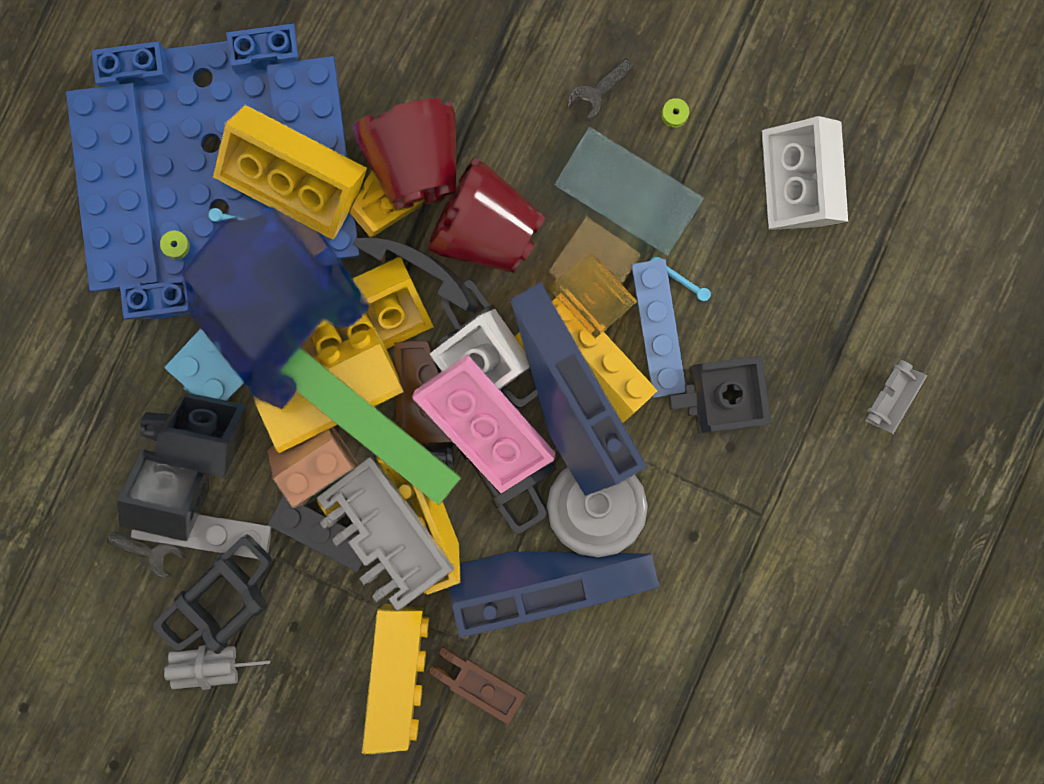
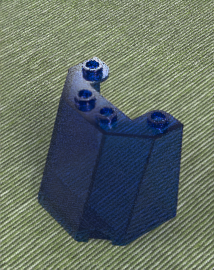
M273 207L261 210V214L242 220H239L238 217L225 219L182 272L188 301H186L187 308L191 317L254 397L279 409H283L297 391L295 380L280 370L319 324L324 320L340 328L349 327L359 321L371 307L323 235Z

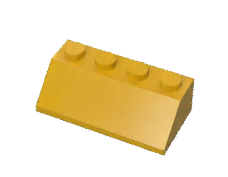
M245 105L225 124L213 178L334 240L360 192L367 168Z
M401 257L329 289V292L325 293L328 300L297 324L289 318L285 311L278 313L284 336L291 349L298 345L312 357L318 355L323 349L329 346H336L350 339L355 333L366 331L372 327H375L386 349L393 347L394 342H403L434 327Z
M564 290L552 302L623 423L658 390L569 293ZM519 332L515 336V338L525 351L521 334Z
M375 327L366 331H359L352 335L350 339L336 346H329L313 357L372 406H376L404 392L392 358ZM277 375L266 377L252 387L256 407L278 453L338 425Z
M383 604L377 611L362 753L408 750L411 740L417 741L419 720L413 719L414 706H420L422 685H416L418 671L424 672L426 651H420L421 637L427 638L429 630V617H424V608L404 606L397 611L392 604Z

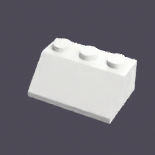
M817 116L762 130L769 229L821 227L848 222L841 121Z

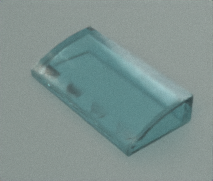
M592 127L588 128L554 184L667 256L704 199L698 193Z

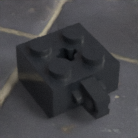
M762 356L692 365L689 367L691 385L685 386L686 394L668 396L670 410L688 408L689 416L695 415L698 434L771 424ZM727 387H729L730 392H736V398L731 400V404H729L728 399H723L722 393L727 391Z
M187 393L179 398L171 414L145 412L140 423V435L157 441L156 463L202 472L207 475L225 477L244 439L246 405Z

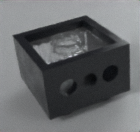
M142 449L117 499L119 526L187 542L209 492V475L156 463L157 452Z

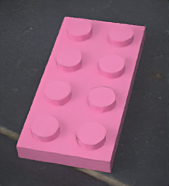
M468 354L416 389L413 393L412 398L500 493H503L555 459V451Z

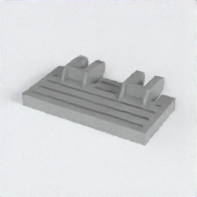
M374 456L369 457L317 497L325 510L330 509L338 502L341 505L320 522L324 529L335 525L346 514L353 522V524L335 536L332 540L334 544L339 546L360 532V534L348 542L365 566L370 565L376 559L381 561L360 577L363 585L374 581L385 570L393 578L387 585L375 591L372 597L376 603L399 587L400 591L389 598L392 605L398 611L455 569Z

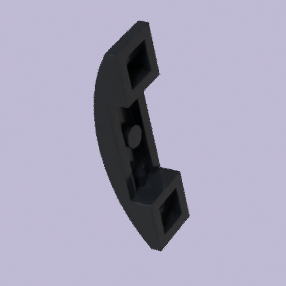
M379 238L355 239L354 246L380 261L387 263L399 255L443 281L437 292L438 295L466 311L474 313L477 311L478 305L466 285L453 271L432 256L391 240Z

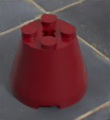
M441 98L408 102L392 106L393 110L378 115L379 119L374 120L373 115H367L353 124L352 128L356 142L390 204H393L394 211L411 208L414 206V202L423 199L425 205L435 204L445 200L444 196L456 193V115L452 101L445 102V105H442Z
M472 158L459 178L458 183L460 185H457L456 193L452 194L449 201H447L429 240L431 244L427 250L442 257L514 273L521 260L525 261L534 245L529 240L533 232L537 233L544 222L545 215L540 213L486 163Z

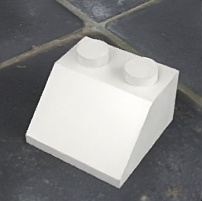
M495 309L478 316L430 353L441 371H444L468 354L499 390L530 368L526 352Z

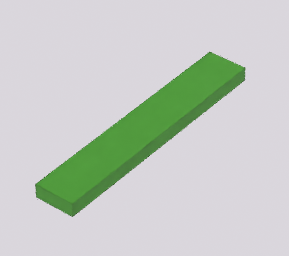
M298 345L292 349L274 373L437 505L443 501L461 477Z

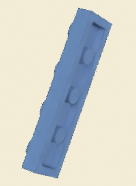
M660 259L631 264L649 381L658 390L652 397L685 393L686 384L666 260Z

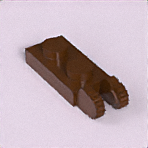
M442 647L439 652L442 658L460 667L461 670L455 679L441 667L432 665L428 671L430 675L448 685L454 693L509 725L524 700L526 693L468 658L465 660L452 650Z

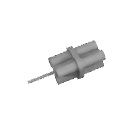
M206 645L199 646V649L169 652V665L164 669V676L166 681L170 680L171 689L201 687L202 690H208L213 685L237 683L238 674L237 670H235L236 667L270 664V660L235 664V646H228L220 654H215Z

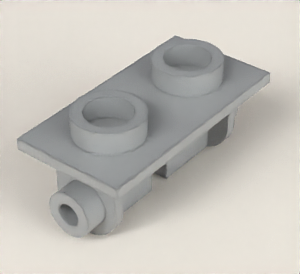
M903 360L898 365L894 364L892 367L894 370L888 378L884 390L880 392L873 406L868 408L867 412L869 415L865 420L867 423L894 434L927 378L926 374L913 370V366Z

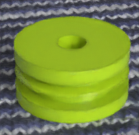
M670 99L662 109L661 117L663 122L672 128L682 126L689 116V107L681 99Z
M173 230L162 236L160 247L168 258L179 260L189 253L190 243L183 233Z

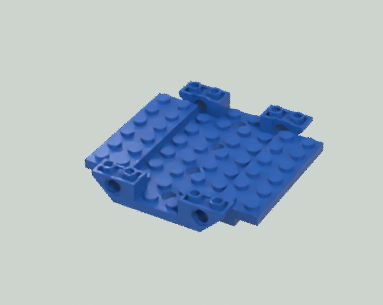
M294 24L226 32L227 41L165 49L157 41L91 50L95 84L104 87L66 91L89 290L95 293L120 289L124 319L175 318L278 304L254 274L253 269L259 261L284 244L324 294L329 292L325 264H329V261L361 257L360 248L353 245L355 239L358 238L356 220L352 217L350 211L337 236L332 240L213 178L219 149L214 153H208L204 150L206 139L211 136H217L222 140L225 124L241 108L247 105L348 158L335 58L331 56L295 61L299 59ZM204 71L211 72L213 80L207 87L196 85V77L199 73ZM224 201L229 205L227 215L264 224L273 222L277 225L278 231L275 235H268L264 230L223 220L213 222L208 216L209 211L217 202ZM169 231H179L189 240L190 250L184 258L173 260L162 252L160 241L162 236ZM226 267H234L237 271V279L230 285H224L220 280V274Z

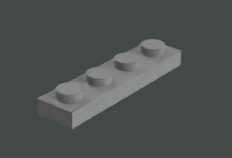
M199 514L187 542L137 530H132L131 538L226 553L242 536L249 534L268 553L272 527L264 524ZM244 545L233 554L258 559Z

